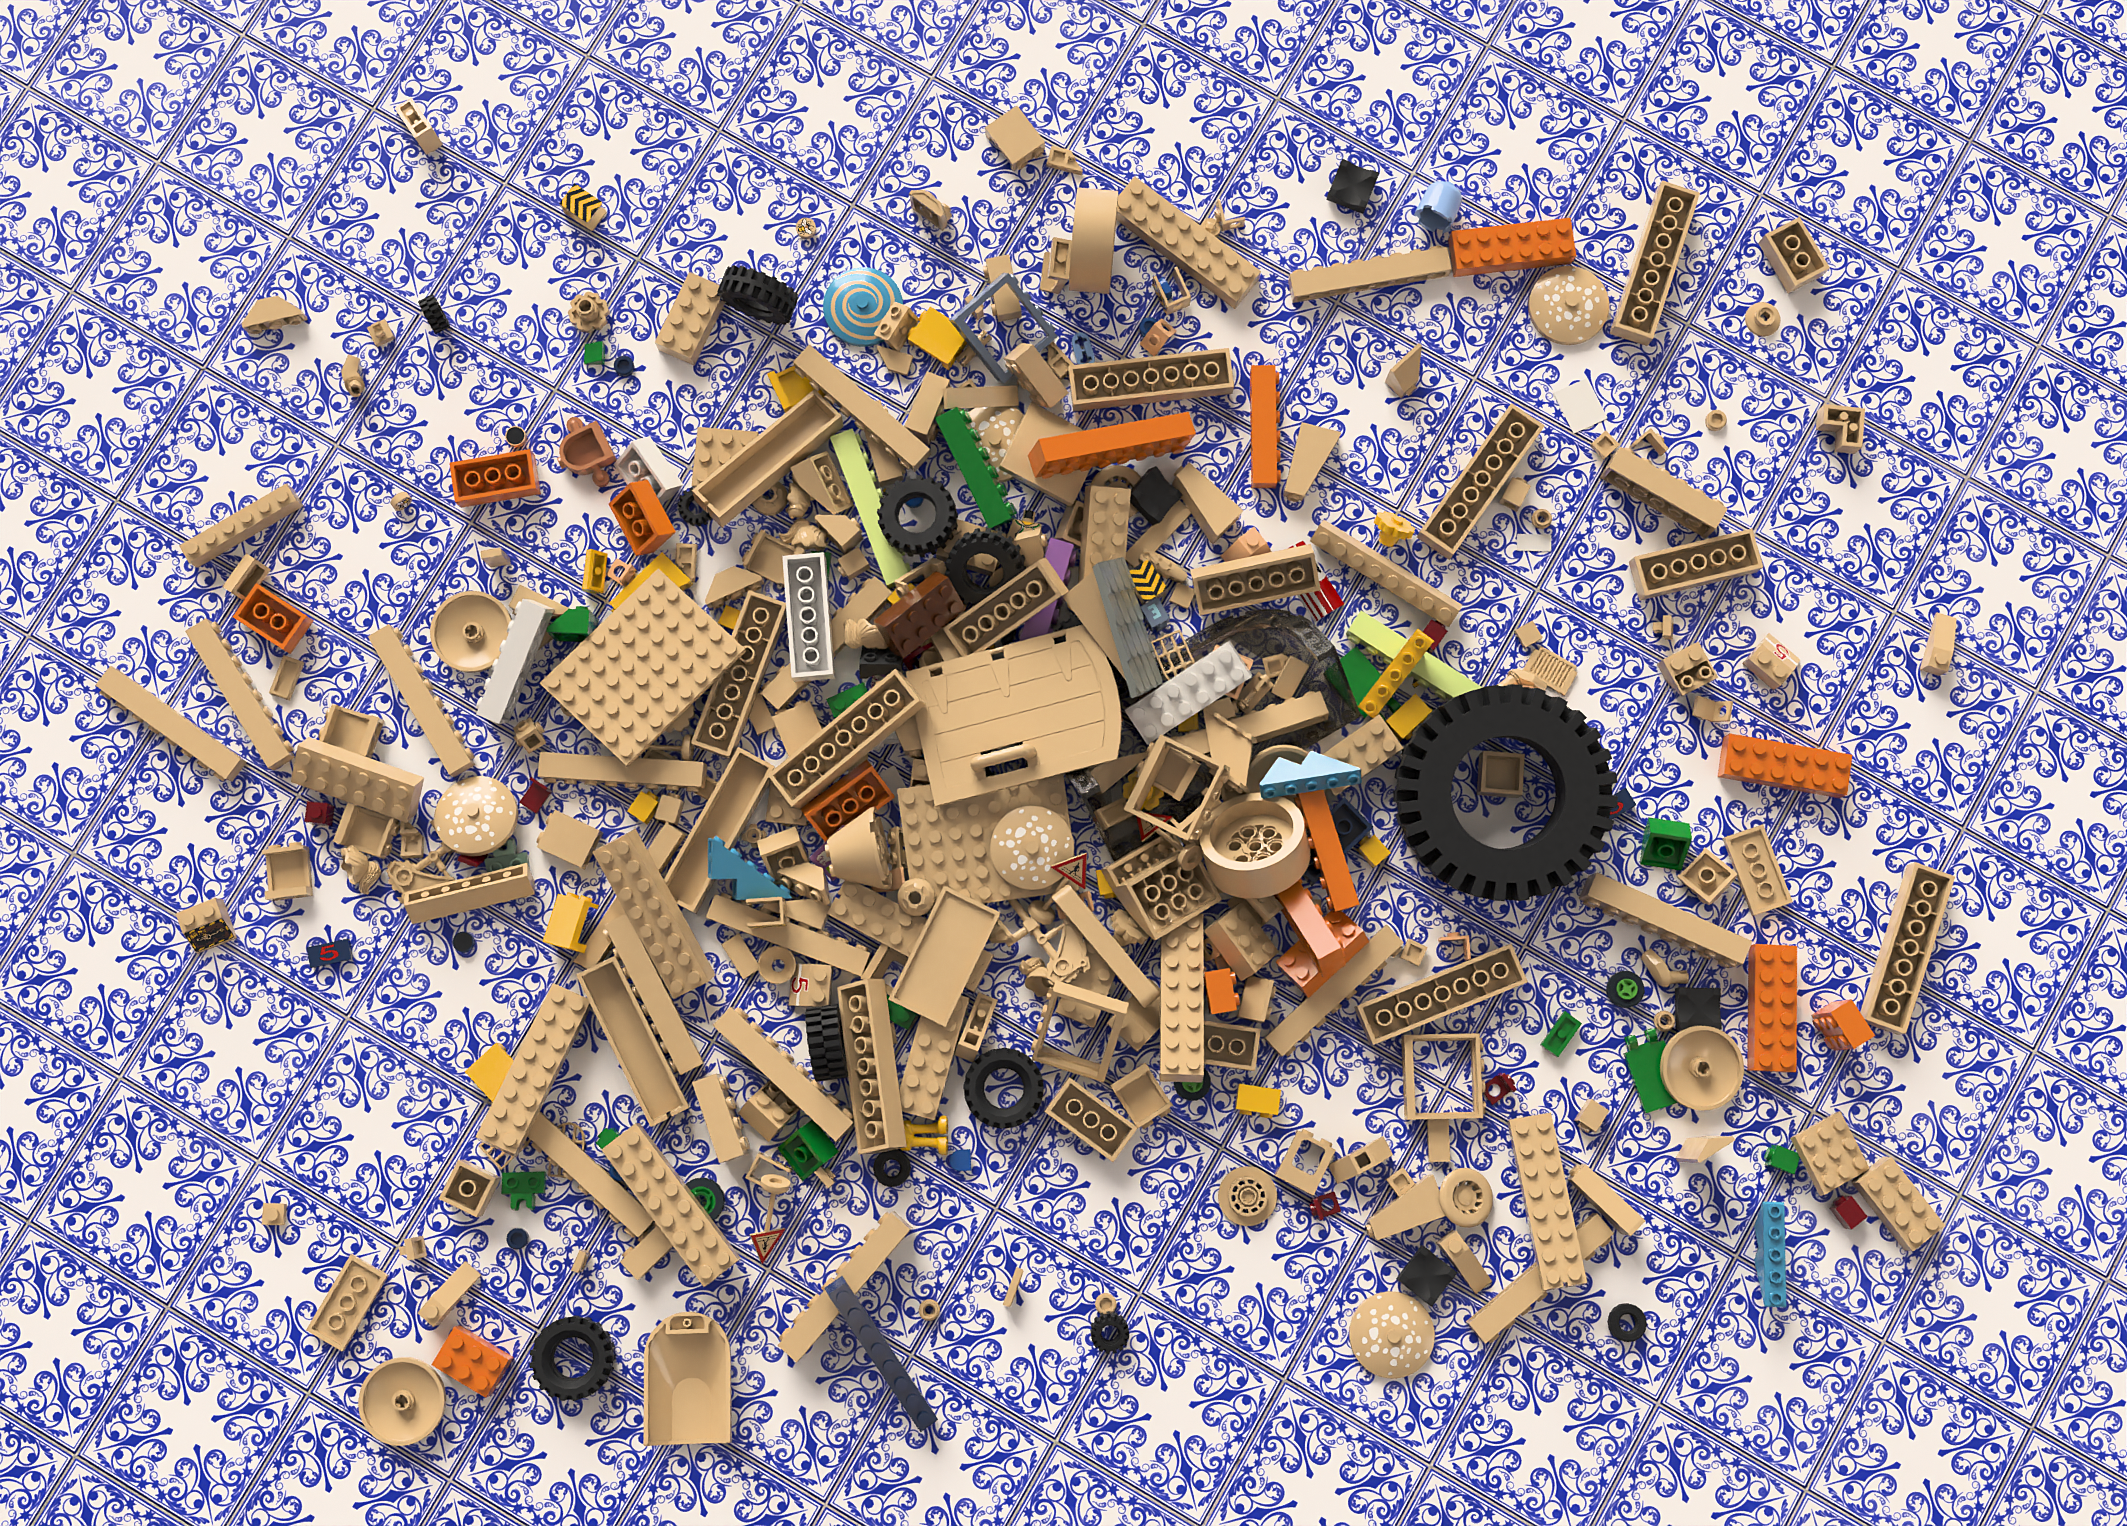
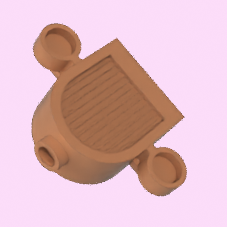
M570 418L566 424L570 433L562 440L559 448L560 457L557 458L561 468L567 467L577 475L593 473V482L598 487L607 486L610 477L602 468L616 462L617 459L597 420L584 426L580 418Z

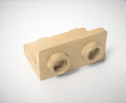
M894 302L874 335L884 340L892 350L900 352L908 339L907 335L910 329L917 325L919 318L908 306Z

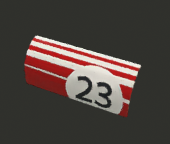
M1301 541L1289 548L1299 547L1306 544L1304 541ZM1317 561L1316 566L1321 590L1297 595L1314 622L1344 605V602Z

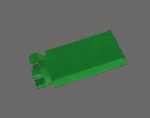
M1356 646L1326 670L1325 675L1361 717L1365 719L1369 715L1358 708V706L1381 674ZM1393 697L1385 704L1393 714L1401 707ZM1379 712L1383 720H1386L1385 717Z
M1655 1028L1644 1030L1647 1043L1638 1045L1635 1035L1624 1037L1629 1051L1623 1053L1644 1113L1678 1103L1669 1095L1661 1079L1660 1061L1666 1044L1664 1040L1658 1041Z

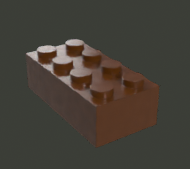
M935 571L873 620L891 652L904 659L966 608L950 579Z

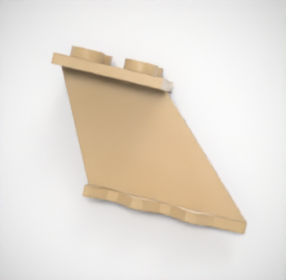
M1205 707L1203 713L1211 758L1231 768L1229 771L1230 777L1226 784L1240 794L1243 791L1247 794L1251 793L1247 788L1253 743L1256 744L1258 740L1220 714ZM1206 764L1210 768L1209 773L1215 777L1218 769Z

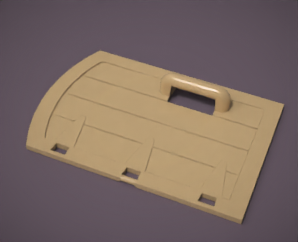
M1084 625L906 671L908 682L926 703L915 714L936 807L1118 759L1122 729L1118 687L1104 651ZM1066 635V642L1055 644L1053 638ZM1000 652L1004 653V658L993 661L991 655ZM942 668V675L931 676L930 671ZM1023 742V745H1019V746H1015V747H1011V748L999 750V751L992 752V753H988V754H984V755L981 754V753L986 752V751H990V750H994V749H998V748H1002V747H1006V746H1009V745H1013V744H1017V743ZM1019 758L1027 760L1028 767L986 777L984 767Z

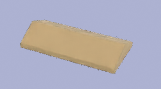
M1733 1136L1687 1138L1677 1154L1676 1160L1677 1162L1701 1163L1735 1141Z

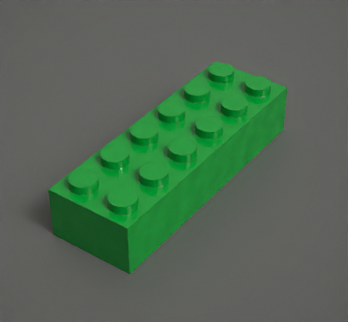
M955 407L936 417L935 419L988 528L996 530L1012 522L1013 519H1017L1015 516L1017 510L1012 502H1008L1006 498L1008 492L1004 484L1001 485L997 479L999 473L995 466L990 465L988 461L990 455L987 449L983 448L979 442L982 440L977 429L974 430L970 424L973 420L969 412Z

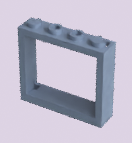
M1002 273L949 319L998 383L1003 384L1015 373L1011 374L1008 369L1004 372L964 321L965 318L1003 285L1007 284L1046 334L1034 346L1039 353L1058 337L1054 332L1056 330L1049 321L1046 322L1042 317L1044 315L1042 310L1037 305L1034 306L1031 303V296L1026 290H1021L1017 285L1019 283L1018 279L1009 273Z

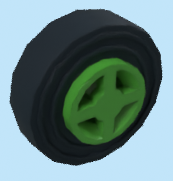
M1620 971L1613 974L1606 985V993L1609 1000L1620 1008L1636 1006L1642 1000L1645 993L1642 979L1631 971Z
M1204 1068L1202 1082H1174V1088L1181 1098L1188 1101H1197L1209 1092L1211 1077Z

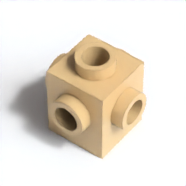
M531 717L520 721L517 726L513 727L516 734L513 737L519 747L523 746L528 754L546 744L542 734L545 732L539 722L535 723Z

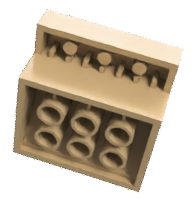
M1030 402L998 469L1071 507L1089 470L1083 472L1075 470L1067 475H1061V473L1054 474L1046 479L1042 477L1035 478L1028 454L1038 439L1085 430Z
M1165 831L1167 835L1181 845L1177 835ZM1160 835L1101 869L1105 879L1122 905L1153 940L1159 939L1222 900L1202 861L1191 870H1183L1178 864L1180 851Z

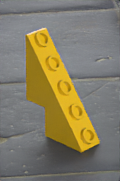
M1417 628L1367 693L1358 708L1370 717L1375 718L1434 640Z

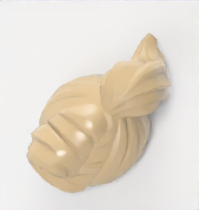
M792 477L793 483H789L787 496L789 507L785 510L793 520L796 517L802 518L810 506V501L815 499L803 490Z
M804 518L796 519L787 533L779 534L780 539L784 543H791L792 546H798L804 550L814 548L816 551H821L828 545L826 542L827 533L814 525L810 526L809 521Z
M849 619L843 623V626H845V643L848 647L853 649L860 648L862 645L869 649H886L888 647L876 625H871L867 620L859 619L856 623L855 620Z
M353 845L341 849V857L343 859L341 868L347 872L350 883L353 885L359 883L360 893L368 895L370 887L376 883L381 875L380 866L375 862L368 861L367 856L359 852Z
M1035 957L1021 961L1019 970L1021 974L1027 976L1025 987L1032 990L1037 997L1047 996L1049 987L1054 988V986L1048 983L1046 978L1048 969L1045 968L1044 961Z

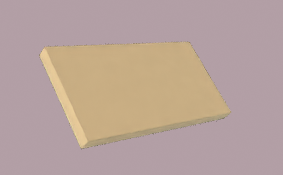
M943 886L888 1000L946 1027L1001 913Z

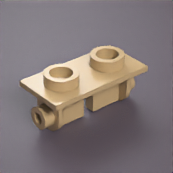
M1258 672L1240 692L1238 699L1233 700L1236 706L1245 714L1252 711L1274 686L1269 681L1270 678L1266 674L1262 675Z
M896 826L889 829L887 835L891 852L889 854V863L892 865V870L899 867L908 869L906 852L903 850V846H905L902 827Z

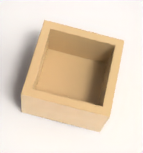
M1482 751L1479 754L1477 795L1519 798L1522 796L1525 754Z

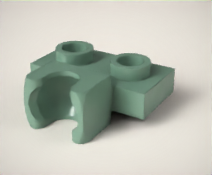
M514 838L507 841L506 850L500 847L493 851L494 858L485 859L487 872L527 863L530 869L527 852L517 853Z

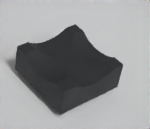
M1342 159L1326 200L1363 214L1379 172L1361 168Z
M1155 466L1148 469L1131 489L1130 503L1153 526L1163 520L1167 512L1180 500L1183 494L1173 487L1164 478L1158 467Z
M862 645L859 662L860 679H867L875 675L887 676L894 669L902 673L903 658L892 653L889 647L886 649H869Z
M1675 988L1676 1030H1683L1692 1026H1709L1722 1030L1720 1016L1721 988Z
M1421 1245L1396 1279L1432 1307L1447 1285L1457 1275V1272L1429 1249Z

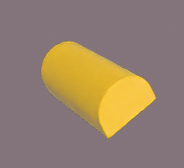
M594 549L586 550L582 591L594 594L604 593L608 553Z

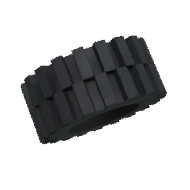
M839 1004L806 1008L807 1044L815 1081L847 1078L848 1069Z

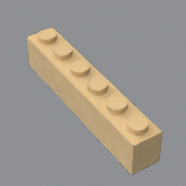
M286 483L182 543L179 547L187 561L198 568L304 505L295 490Z
M524 863L405 892L404 907L411 923L416 924L534 895L535 881L528 864Z

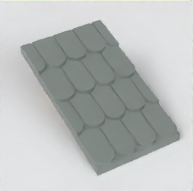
M1124 557L1099 562L1092 567L1093 571L1062 597L1124 677L1132 699L1162 685V677L1152 654L1154 648L1142 620L1143 613L1134 592L1135 584Z

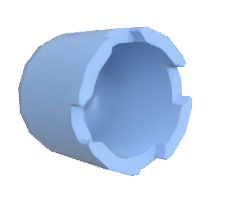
M1437 181L1429 185L1414 213V216L1419 218L1418 223L1432 232H1435L1436 229L1443 230L1442 233L1450 231L1462 203L1461 192L1451 182Z

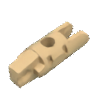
M1144 549L1138 559L1141 563L1149 560L1159 575L1166 579L1169 578L1174 582L1182 584L1188 577L1187 572L1176 566V563L1148 549Z

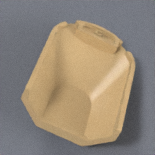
M680 1312L665 1318L651 1332L644 1351L643 1445L732 1443L731 1348L726 1333L715 1320L697 1312Z

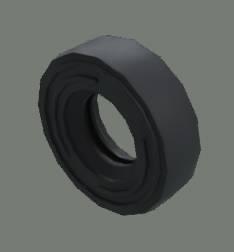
M896 1149L880 1153L873 1165L874 1176L878 1182L888 1187H896L903 1184L911 1171L910 1160L906 1154ZM888 1160H896L899 1163L900 1171L896 1176H888L884 1172V1165Z
M1629 1303L1619 1304L1614 1307L1609 1313L1607 1320L1611 1334L1620 1341L1634 1342L1641 1338L1646 1331L1647 1322L1643 1311L1636 1305ZM1629 1314L1634 1318L1635 1326L1632 1330L1624 1331L1621 1329L1619 1321L1623 1315Z

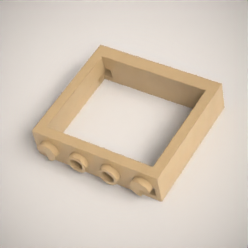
M1160 734L1124 810L1191 843H1195L1202 834L1201 828L1204 822L1211 816V808L1214 802H1217L1221 795L1220 789L1223 783H1226L1230 777L1229 771L1231 768ZM1171 747L1218 769L1187 833L1140 811Z
M1056 980L1054 988L1049 987L1046 999L1050 1000L1049 1004H1044L1041 1017H1044L1043 1023H1038L1035 1034H1038L1039 1037L1038 1040H1033L1031 1050L1034 1051L1032 1060L1104 1083L1129 1003ZM1058 996L1116 1014L1101 1064L1043 1046Z
M1480 1033L1401 1035L1404 1120L1483 1118L1486 1102L1482 1101V1093H1485V1081L1481 1078V1072H1484V1059H1481L1480 1050H1483ZM1470 1040L1473 1112L1416 1113L1413 1042Z

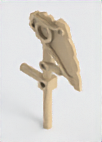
M433 819V820L430 821V823H431V825L433 826V828L435 829V824H434V819ZM441 842L442 846L429 852L428 856L417 864H411V861L405 860V862L391 861L386 870L390 878L388 883L392 885L393 890H398L399 893H402V897H397L400 903L404 904L405 892L455 881L454 877H450L446 871V866L440 859L444 854H451L454 851ZM434 862L439 871L443 872L445 876H436L420 871Z
M1017 899L1007 900L1022 919L1024 927L1013 934L1016 941L1006 942V945L1008 947L1012 946L1028 933L1031 936L1034 935L1038 944L1043 947L1050 957V962L1047 963L1046 967L1048 969L1046 978L1049 984L1054 986L1056 980L1063 983L1066 982L1067 984L1071 983L1072 979L1075 980L1077 978V973L1081 969H1083L1084 974L1090 970L1089 956H1087L1088 949L1085 941L1083 942V935L1067 916L1063 920V924L1056 929L1053 928L1044 935L1040 931L1039 924L1027 914ZM1062 929L1059 948L1056 952L1049 943V940L1059 934L1058 932Z

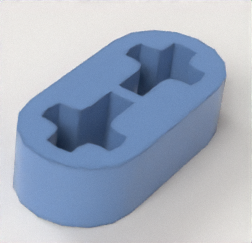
M1083 332L1076 333L1072 338V348L1077 365L1085 364L1081 363L1083 361V354H1086L1087 360H1090L1089 363H1095L1088 335ZM1079 338H1081L1082 341H1086L1084 342V349L1082 350L1079 344H1075L1078 342Z

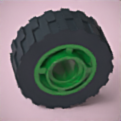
M695 1178L687 1182V1187L695 1197L698 1195L706 1197L707 1204L703 1208L713 1221L716 1220L724 1209L725 1202L724 1192L720 1185L708 1178Z

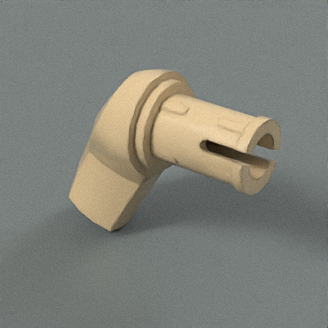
M348 354L341 370L345 388L350 395L358 397L365 387L364 381L358 373L361 359Z
M1520 669L1510 670L1507 677L1497 684L1498 686L1511 684L1528 685L1542 690L1547 688V683L1538 676Z
M1652 949L1642 954L1641 959L1658 985L1668 987L1670 984L1688 983L1689 975L1686 970L1670 971L1666 963Z

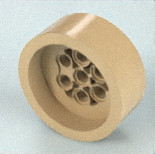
M1077 188L1071 245L1069 291L1110 293L1118 191Z
M1260 793L1236 796L1212 810L1210 818L1204 822L1201 828L1202 834L1199 840L1208 875L1217 888L1229 895L1248 899L1275 895L1295 884L1303 876L1309 865L1310 847L1303 816L1297 806L1284 797L1278 796L1263 799Z

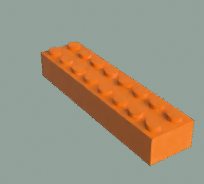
M1189 412L1041 438L1038 439L1028 454L1034 477L1046 479L1059 473L1067 475L1075 470L1083 472L1096 466L1104 468L1112 463L1120 465L1133 459L1141 461L1149 456L1157 458L1171 452L1178 454L1184 451V448L1191 442L1196 432Z

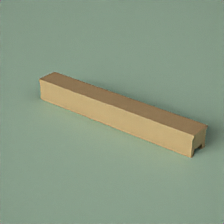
M668 822L664 824L648 849L660 874L686 837V835L672 827ZM617 897L585 943L587 945L585 954L579 952L574 960V963L581 965L585 969L603 962L614 946L612 940L608 942L603 930L606 929L605 924L626 914Z

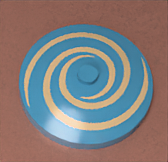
M860 267L845 271L832 281L824 296L823 312L829 329L837 338L853 346L868 347L884 341L876 337L874 333L892 304L897 302L903 305V299L897 284L887 274L877 269Z

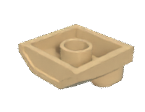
M911 190L909 193L911 208L943 231L947 227V222L952 217L950 207L945 203H941L928 191Z
M1704 848L1698 857L1677 878L1694 892L1702 903L1710 905L1730 887L1736 879L1737 873L1707 848Z

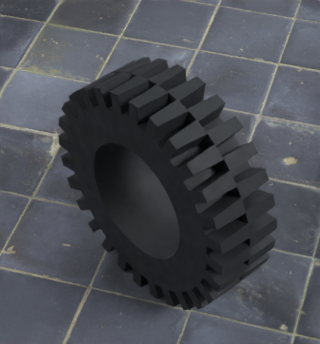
M1515 684L1506 686L1492 685L1458 695L1434 709L1427 715L1426 720L1419 724L1412 732L1413 736L1409 743L1404 745V749L1400 754L1403 757L1400 765L1396 767L1394 776L1397 779V787L1393 791V801L1397 803L1398 808L1396 819L1398 825L1403 828L1405 834L1403 838L1407 846L1412 848L1417 855L1415 858L1422 866L1427 867L1434 877L1452 886V888L1466 894L1494 901L1530 900L1529 897L1545 896L1553 893V888L1566 886L1574 881L1572 876L1577 872L1585 871L1592 864L1589 859L1593 853H1600L1606 844L1601 839L1605 832L1612 830L1614 820L1609 819L1610 811L1612 808H1616L1618 803V796L1612 795V785L1618 783L1616 772L1610 771L1607 761L1612 759L1609 749L1601 747L1598 739L1602 736L1597 728L1589 727L1584 722L1587 717L1580 710H1572L1566 706L1568 701L1561 697H1551L1546 695L1545 690L1539 688L1528 689L1523 688V685ZM1500 737L1523 742L1542 756L1553 775L1556 794L1552 814L1544 828L1529 841L1505 849L1489 847L1474 839L1462 827L1456 817L1451 798L1453 777L1463 757L1483 741Z

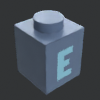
M1158 597L1140 606L1143 618L1151 632L1155 629L1157 632L1168 626L1167 623L1170 617Z

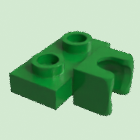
M546 1172L502 1173L501 1194L511 1195V1209L518 1211L520 1203L526 1201V1207L533 1211L535 1209V1194H545Z

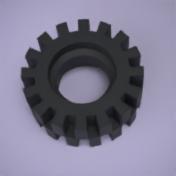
M433 294L418 301L425 318L435 334L450 328L449 321Z
M693 487L689 488L690 491L688 492L685 490L683 492L684 495H680V502L678 501L677 504L681 517L692 526L695 524L697 526H701L703 523L704 525L708 524L707 521L712 520L709 512L706 513L703 510L699 514H694L689 509L691 502L695 500L692 493Z
M1106 1311L1107 1314L1104 1315L1102 1312L1099 1314V1318L1097 1316L1094 1318V1323L1092 1322L1090 1329L1091 1339L1094 1346L1099 1348V1351L1103 1352L1105 1350L1106 1354H1110V1351H1113L1114 1354L1117 1353V1349L1121 1351L1123 1350V1345H1127L1129 1328L1122 1315L1118 1316L1117 1312L1111 1314L1110 1311ZM1108 1325L1115 1326L1118 1330L1117 1336L1112 1340L1105 1339L1101 1334L1103 1328Z

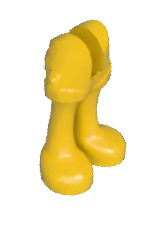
M946 1115L940 1116L938 1121L932 1124H912L910 1120H903L907 1147L900 1148L902 1151H910L912 1147H933L938 1149L940 1155L948 1154V1136L934 1138L914 1136L915 1134L923 1133L948 1134V1117Z

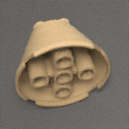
M871 807L830 836L829 840H827V845H825L826 856L831 858L832 864L829 865L832 877L836 876L839 879L888 890L892 888V873H889L888 845L881 818L876 817L874 812L878 811L876 807Z

